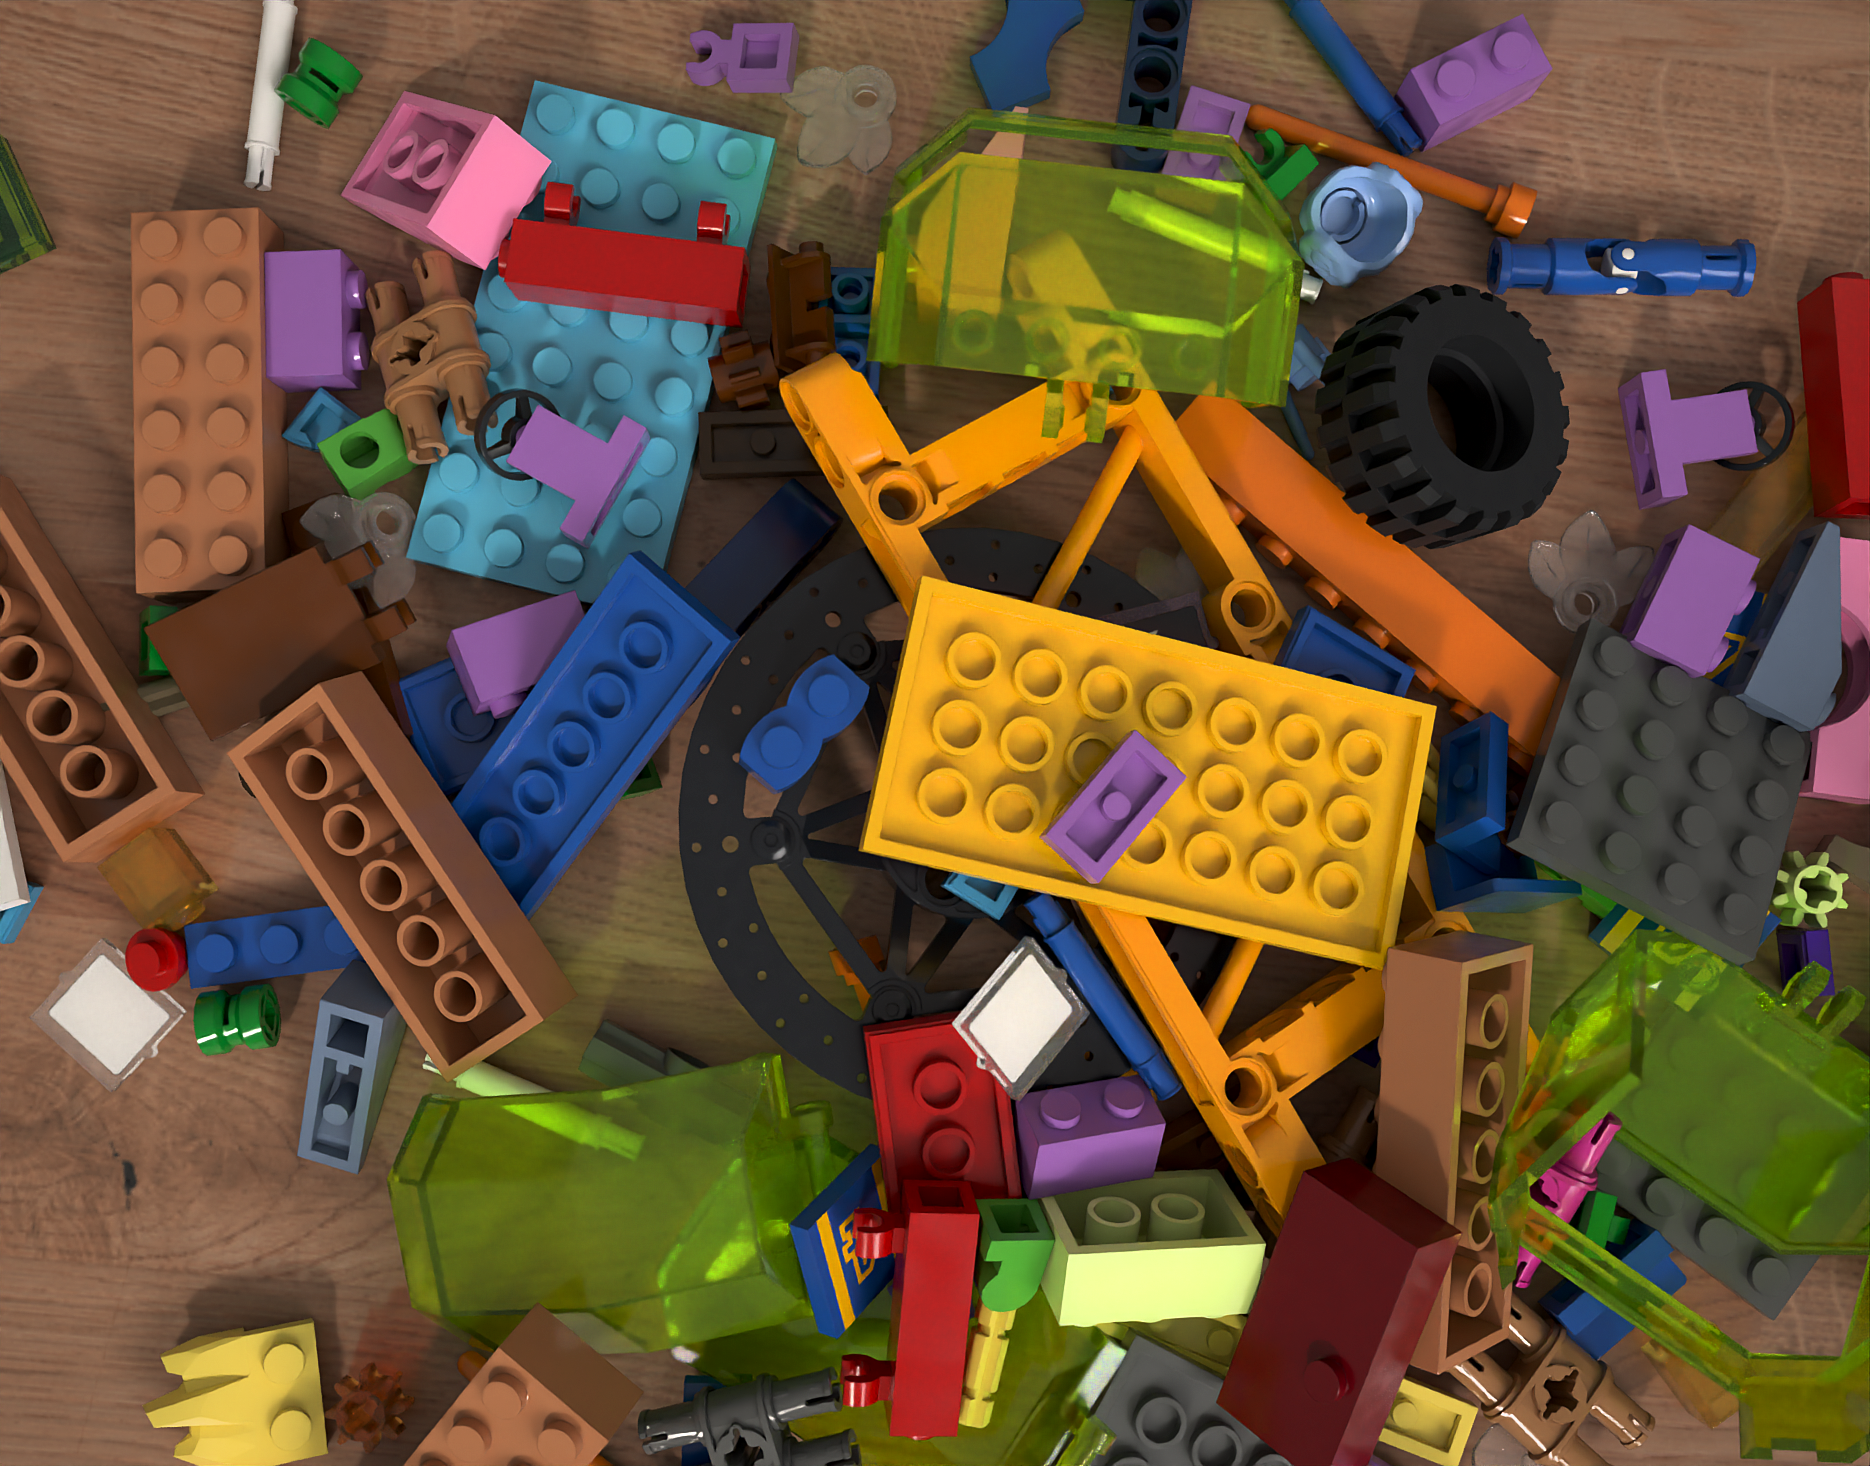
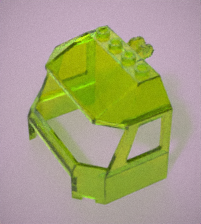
M968 107L896 167L880 222L866 361L880 370L893 371V368L899 364H910L1047 379L1041 437L1057 438L1059 430L1063 427L1065 406L1062 403L1064 381L1092 384L1090 404L1085 412L1084 431L1086 433V442L1102 443L1104 438L1110 386L1238 400L1249 411L1286 407L1305 263L1300 257L1289 210L1231 135ZM969 128L1220 156L1218 169L1226 179H1230V181L959 152L921 183L922 179L929 174L932 168L968 141Z
M1636 929L1550 1015L1548 1027L1496 1146L1487 1209L1491 1231L1495 1233L1499 1254L1498 1270L1502 1290L1516 1279L1519 1246H1522L1738 1398L1740 1459L1773 1460V1450L1814 1451L1817 1453L1818 1462L1853 1463L1870 1450V1057L1840 1037L1839 1034L1849 1026L1851 1021H1854L1860 1015L1861 1010L1864 1009L1863 1006L1867 997L1850 985L1843 987L1841 991H1838L1835 996H1832L1823 1005L1815 1019L1803 1010L1813 1002L1816 996H1819L1824 991L1831 974L1829 970L1817 962L1808 963L1800 972H1797L1789 980L1780 995L1738 965L1676 933ZM1611 1111L1622 1121V1127L1613 1137L1615 1140L1778 1254L1869 1255L1841 1356L1751 1353L1531 1198L1529 1187Z

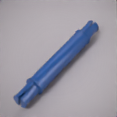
M1284 0L1291 10L1289 12L1290 18L1295 20L1375 126L1376 132L1382 130L1401 156L1407 157L1414 152L1412 148H1419L1424 141L1422 138H1419L1402 115L1404 108L1400 107L1321 1Z
M1037 892L1032 895L1023 905L1027 907L1034 917L1033 922L1044 936L1043 941L1052 949L1126 1056L1132 1070L1138 1072L1149 1089L1152 1088L1159 1101L1173 1096L1181 1089L1182 1083L1172 1072V1066L1162 1053L1163 1048L1158 1046L1074 924V919L1068 917L1057 900L1054 901L1050 894Z

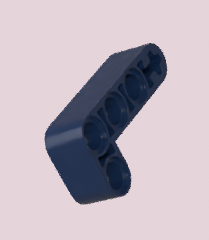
M1125 0L1132 1L1133 4L1111 147V163L1116 173L1123 179L1133 183L1147 182L1155 178L1162 170L1174 132L1193 0ZM1150 18H1161L1171 24L1173 29L1167 32H1157L1149 28L1145 21ZM1142 77L1155 78L1163 84L1164 90L1155 93L1146 92L1137 85L1136 80ZM1139 122L1150 123L1146 141L1148 151L1136 150L1135 137Z
M793 478L786 482L685 589L742 637L824 549L840 528L843 518ZM715 673L704 686V688L701 690V692L698 694V696L695 698V700L692 702V704L699 698V696L707 688V686L713 679Z

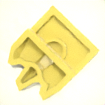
M312 1318L244 1331L242 1327L202 1335L160 1354L166 1371L182 1375L183 1382L178 1389L142 1406L154 1428L189 1426V1433L175 1446L173 1457L198 1466H275L328 1454L315 1329Z

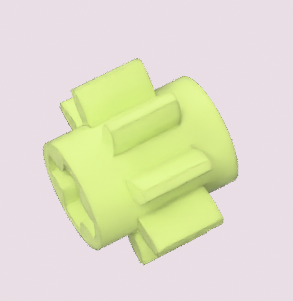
M1799 851L1783 852L1781 860L1783 866L1779 867L1770 905H1774L1782 911L1780 915L1782 921L1779 924L1797 927L1804 918L1805 923L1809 927H1827L1825 913L1834 908L1847 909L1848 907L1846 901L1842 899V883L1849 878L1848 874L1835 873L1832 869L1826 867L1829 861V854L1826 852H1811L1805 860ZM1800 881H1801V886H1802L1804 889H1806V890L1809 891V892H1808V897H1807V892H1806L1805 890L1799 888Z

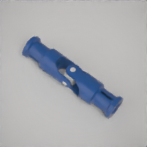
M1495 237L1489 248L1487 286L1493 295H1503L1507 288L1541 289L1544 295H1623L1633 292L1639 295L1691 296L1696 290H1727L1733 297H1744L1748 294L1753 284L1756 270V251L1754 244L1750 243L1748 239H1737L1732 245H1700L1697 239L1663 238L1649 239L1645 242L1611 238H1548L1544 244H1510L1506 237ZM1603 257L1601 268L1598 272L1590 267L1587 261L1588 258Z

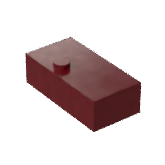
M1350 1157L1303 1171L1216 1403L1294 1466H1367L1463 1232Z

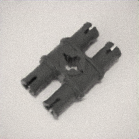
M832 1366L781 1380L776 1375H770L765 1372L760 1373L754 1381L720 1389L705 1386L694 1395V1399L691 1401L653 1410L645 1409L640 1412L638 1417L639 1438L645 1439L651 1436V1440L645 1441L642 1445L646 1454L652 1455L658 1451L701 1442L703 1446L707 1447L711 1462L695 1466H862L859 1444L851 1446V1442H856L857 1439L853 1429L848 1428L844 1429L843 1432L798 1442L796 1437L792 1436L788 1421L830 1411L833 1413L841 1411L843 1404L840 1382L831 1385V1381L837 1380L838 1377L836 1370Z

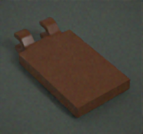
M373 540L367 541L334 558H331L321 541L162 617L143 629L209 739L214 741L292 704L320 682L363 671L380 663L386 657V654L379 642L388 640L406 631L408 625L416 622L417 619L405 598L366 615L349 583L374 572L375 568L385 563Z

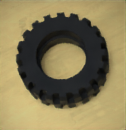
M1440 284L1427 287L1357 321L1354 327L1344 331L1335 342L1333 354L1327 356L1319 378L1321 382L1325 383V387L1317 390L1315 398V414H1320L1322 426L1316 429L1319 449L1326 448L1330 464L1325 466L1332 483L1340 482L1346 492L1342 499L1354 513L1360 514L1364 512L1368 516L1367 525L1385 537L1393 534V540L1413 548L1420 546L1428 549L1445 548L1518 525L1520 520L1531 517L1541 508L1546 496L1551 494L1562 473L1556 466L1563 464L1567 457L1569 440L1563 438V432L1570 424L1569 406H1562L1560 391L1565 387L1560 371L1554 373L1547 357L1552 355L1543 339H1535L1529 331L1532 324L1520 312H1508L1506 310L1507 302L1487 292L1480 294L1479 289L1471 286L1454 284L1448 287ZM1428 382L1440 394L1451 414L1456 433V456L1443 442L1434 425L1428 404Z

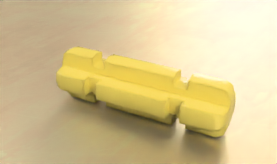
M980 1295L974 1315L975 1318H978L979 1324L971 1327L966 1348L959 1413L960 1424L976 1428H984L990 1422L994 1401L990 1399V1393H995L998 1389L1009 1338L1005 1337V1330L1012 1329L1016 1309L1007 1312L992 1311L985 1307Z

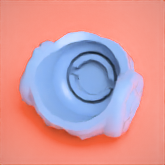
M1373 162L1367 168L1350 165L1332 171L1310 192L1302 204L1299 214L1300 224L1304 235L1299 239L1301 257L1330 285L1341 286L1346 289L1356 283L1359 278L1379 275L1409 244L1414 233L1415 220L1422 212L1423 199L1421 194L1397 170L1390 169L1388 165L1380 162Z

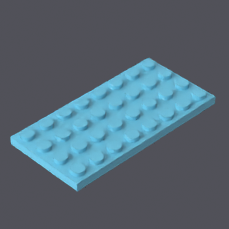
M535 80L520 136L551 160V163L542 176V185L539 193L532 202L523 207L517 219L544 222L546 186L548 182L574 185V196H580L581 205L577 223L579 227L696 241L700 202L727 204L726 215L731 216L727 245L745 247L749 258L777 151L775 138ZM512 227L509 231V239L511 238ZM498 257L491 260L486 270H483L474 304L477 314L475 327L482 350L489 355L491 363L489 374L486 378L490 398L508 389L520 388L530 390L546 397L555 406L561 418L606 443L609 442L623 415L646 427L651 440L591 546L587 549L567 538L559 529L575 501L534 478L515 481L499 476L489 470L477 453L474 435L468 436L458 432L453 406L449 397L441 426L449 452L444 458L438 455L439 461L431 463L406 558L413 562L554 597L575 590L580 603L592 606L629 553L641 550L667 572L699 450L698 412L709 411L715 388L707 358L722 354L719 337L729 335L730 327L520 301L504 282L505 278L500 277ZM528 397L531 412L533 414L536 407L538 405H542L538 403L536 400ZM516 398L507 400L495 410L499 422L493 429L487 425V448L502 440L501 432L504 424L511 417L515 416ZM510 453L493 459L505 471L521 472L507 464L506 460Z

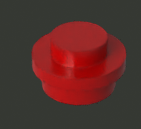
M150 927L136 932L129 940L125 952V963L131 979L142 989L151 992L165 990L174 986L188 970L186 941L178 933L163 927Z

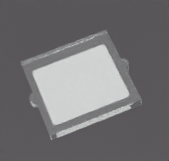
M1024 936L952 1022L955 1029L978 1056L976 1061L978 1068L990 1071L1011 1099L1017 1101L1024 1097L1090 1014L1066 982L1067 972L1064 969L1056 968L1034 938Z
M101 938L72 971H65L59 975L61 983L29 1018L106 1089L113 1092L121 1086L144 1059L153 1058L157 1055L158 1049L156 1046L187 1011L164 990L151 992L139 987L131 979L127 971L125 954L107 938Z

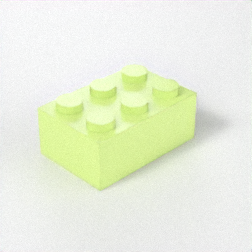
M1218 1169L1154 1172L1151 1178L1037 1199L1055 1238V1243L1040 1284L1059 1326L1075 1325L1089 1327L1097 1323L1126 1321L1152 1323L1162 1319L1188 1317L1221 1318L1225 1315L1250 1313L1258 1293L1266 1243Z

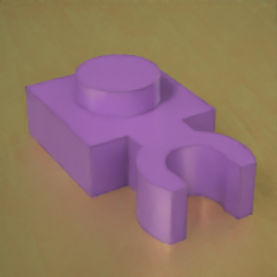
M733 23L731 40H721L717 34L707 30L696 31L690 34V42L697 54H711L704 62L686 63V71L694 84L710 86L726 77V81L733 93L793 92L799 34L794 23Z

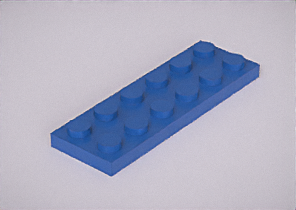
M641 550L627 555L451 804L528 921L741 638Z

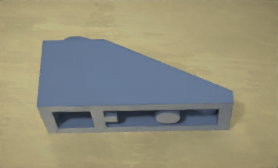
M1829 521L1797 533L1722 686L1730 691L1729 696L1736 697L1746 707L1779 725L1793 727L1798 732L1814 730L1815 727L1821 725L1830 715L1836 702V694L1833 690L1842 673L1840 527Z
M353 959L320 999L297 1152L299 1157L357 1175L363 1168L406 1028L405 1019L367 963Z

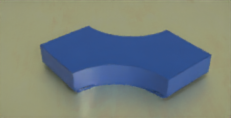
M1005 0L1007 15L1000 32L986 48L970 56L969 65L993 121L1009 115L1015 106L1027 108L1050 98L1051 89L1046 73L1047 59L1057 40L1064 33L1083 21L1084 9L1080 0Z

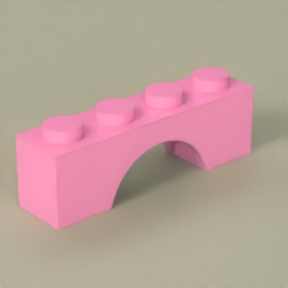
M1840 537L1841 642L1847 658L1848 677L1845 691L1836 708L1821 725L1815 727L1814 730L1807 731L1810 733L1812 747L1799 797L1853 804H1870V541Z

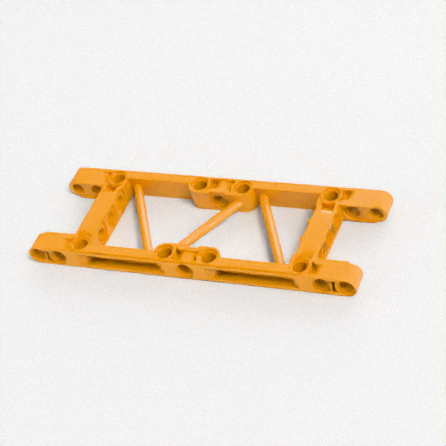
M1056 238L1005 264L1004 281L1012 299L1010 309L1051 379L911 455L863 374L852 370L840 354L833 352L780 379V394L790 417L908 617L910 616L916 583L922 575L948 582L920 533L1113 428L1119 441L1032 603L1058 610L1135 465L1209 591L1200 601L1196 611L1207 647L1269 664L1274 663L1283 641L1291 628L1292 620L1079 257L1063 239ZM1097 380L1104 381L1112 387L1116 395V401L1110 400L1102 394ZM889 495L896 498L903 506L905 519L894 520L886 516L880 508L879 496ZM1231 601L1237 603L1243 609L1245 626L1239 624L1233 618ZM1416 831L1414 833L1400 913L1403 923L1398 926L1395 946L1459 930L1475 933L1463 912L1437 911L1425 856V846ZM1076 901L1261 1218L1278 1239L1303 1171L1327 1164L1289 1098L1380 1035L1384 1026L1385 991L1382 987L1383 970L1344 962L1221 1046L1218 1039L1264 943L1237 937L1201 1012L1145 916ZM1528 1024L1526 1073L1533 1074L1544 1066L1546 1060L1544 1050ZM1232 1071L1238 1075L1240 1081V1093L1233 1104L1227 1099L1225 1093V1082Z

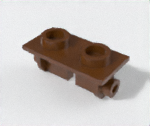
M818 241L801 243L799 245V253L792 254L774 244L767 245L769 272L766 283L770 294L772 321L770 346L774 355V367L789 373H794L833 352L837 353L833 309L827 306L818 309L813 307V303L832 298L831 256L824 252V244Z

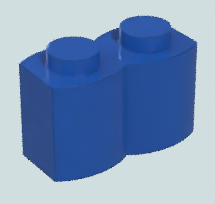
M834 654L816 661L797 679L789 694L786 706L770 712L751 729L743 743L739 764L773 795L789 789L810 769L820 752L822 744L836 738L853 722L866 702L870 687Z

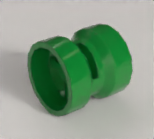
M309 37L298 53L300 64L293 73H285L274 88V92L304 117L323 128L329 129L339 114L338 102L343 95L354 92L363 76L348 60L332 48Z
M269 983L246 986L240 994L230 995L223 989L202 992L196 998L193 1019L197 1043L206 1056L230 1053L237 1045L245 1044L252 1050L270 1048L277 1045L281 1033V1013L277 995Z

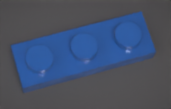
M329 906L184 925L191 989L346 968L353 959L366 963Z

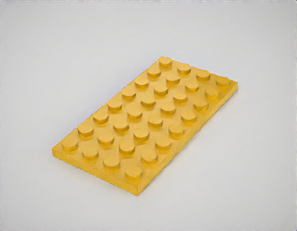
M922 575L916 583L858 851L1383 970L1387 961L1388 948L1395 946L1437 706ZM1137 730L1185 774L1187 778L1101 881L1090 884L1039 836L1128 732Z

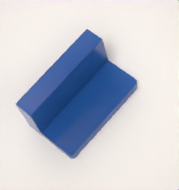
M1491 711L1441 737L1435 841L1485 875H1490L1500 870L1501 840L1497 832L1505 829L1509 724Z
M1439 843L1424 848L1437 911L1526 913L1583 894L1581 884L1576 881L1538 879L1534 859L1528 856H1521L1517 859L1514 857V853L1508 850L1502 843L1500 870L1490 875H1485Z
M1633 1218L1630 1221L1625 1245L1607 1241L1602 1261L1587 1258L1537 1302L1554 1321L1559 1322L1567 1330L1569 1337L1597 1361L1685 1285L1687 1278L1668 1256L1674 1249L1659 1231Z

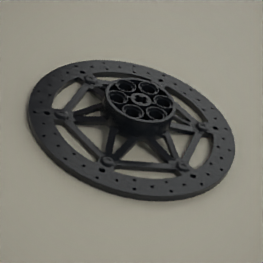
M984 527L942 528L920 533L948 582L994 594L1010 595L1033 601L1063 543L1023 532ZM991 543L996 544L997 549H993ZM866 546L834 560L804 578L775 601L747 630L725 660L710 687L691 733L682 771L679 798V851L687 895L696 925L712 961L736 999L755 1022L786 1052L825 1079L854 1094L872 1100L863 1026L914 1019V1016H922L924 1014L980 1008L998 985L930 993L925 992V986L974 919L988 918L1056 971V976L1048 980L1063 999L1072 998L1084 1016L1082 1023L1045 1039L1014 1079L1008 1082L1012 1115L1016 1095L1047 1090L1049 1085H1052V1089L1118 1078L1132 1069L1130 1062L1052 949L1043 941L1044 936L1015 914L1016 908L1037 893V891L1018 888L1000 920H995L952 892L940 899L932 896L925 885L926 872L930 868L928 866L858 851L859 847L808 838V835L867 812L871 790L803 816L798 814V807L828 742L822 744L815 762L807 773L795 785L782 792L771 817L747 818L743 813L748 771L739 762L733 760V755H740L743 743L751 729L764 716L770 713L778 696L788 682L817 650L822 649L828 656L834 654L870 687L863 709L878 755L880 753L887 715L877 683L889 694H893L897 671L892 667V663L900 661L904 640H883L877 642L864 622L866 616L893 604L900 603ZM1088 553L1058 608L1061 611L1116 625L1171 612L1154 594L1127 574ZM946 558L951 560V565L946 564ZM1034 567L1039 569V574L1034 572ZM1082 568L1087 570V574L1082 572ZM989 575L994 576V582L989 580ZM859 581L866 583V587L861 588ZM815 590L817 596H811L809 591ZM1067 594L1076 596L1078 601L1076 607H1070L1066 603ZM1114 605L1118 606L1119 611H1115ZM830 613L836 614L840 619L839 626L830 627L826 623V615ZM786 632H789L792 634L793 637L792 639L788 640L785 638L784 634ZM744 657L748 658L750 663L748 665L742 664L741 659ZM771 676L777 679L776 684L769 682ZM739 707L741 713L739 715L734 714L732 708ZM706 745L709 748V752L707 754L701 753V746ZM709 796H716L717 803H709ZM727 836H732L738 841V847L734 852L730 853L723 849L722 842ZM694 843L700 844L701 850L699 852H693L692 845ZM805 858L880 870L884 878L895 889L885 970L882 972L878 971L803 866ZM777 864L779 870L785 875L871 997L859 1019L850 1018L829 1003L803 978L786 957L771 933L757 902L749 875L751 867L755 865ZM720 887H724L726 889V894L724 896H719L717 894V890ZM1051 895L1054 901L1057 900L1068 917L1074 919V924L1091 947L1071 900ZM916 905L934 914L943 915L946 921L906 975L913 906ZM752 923L757 925L755 932L749 931V926ZM1173 923L1162 945L1169 957L1172 953L1175 955L1171 961L1199 1007L1217 981L1237 937ZM721 938H725L727 940V945L725 947H720L718 945V941ZM1098 941L1096 947L1092 948V950L1158 1046H1160L1127 988H1123L1111 971L1113 964ZM760 971H764L766 973L765 978L758 979L757 974ZM1200 971V978H1197V973ZM807 994V1001L800 1002V996ZM781 1018L784 1020V1024L778 1027L776 1026V1021ZM827 1035L832 1037L831 1042L828 1044L824 1043V1037ZM1043 1052V1059L1039 1060L1038 1055ZM1086 1052H1089L1090 1055L1088 1059H1085L1084 1056ZM859 1074H865L862 1081H857Z

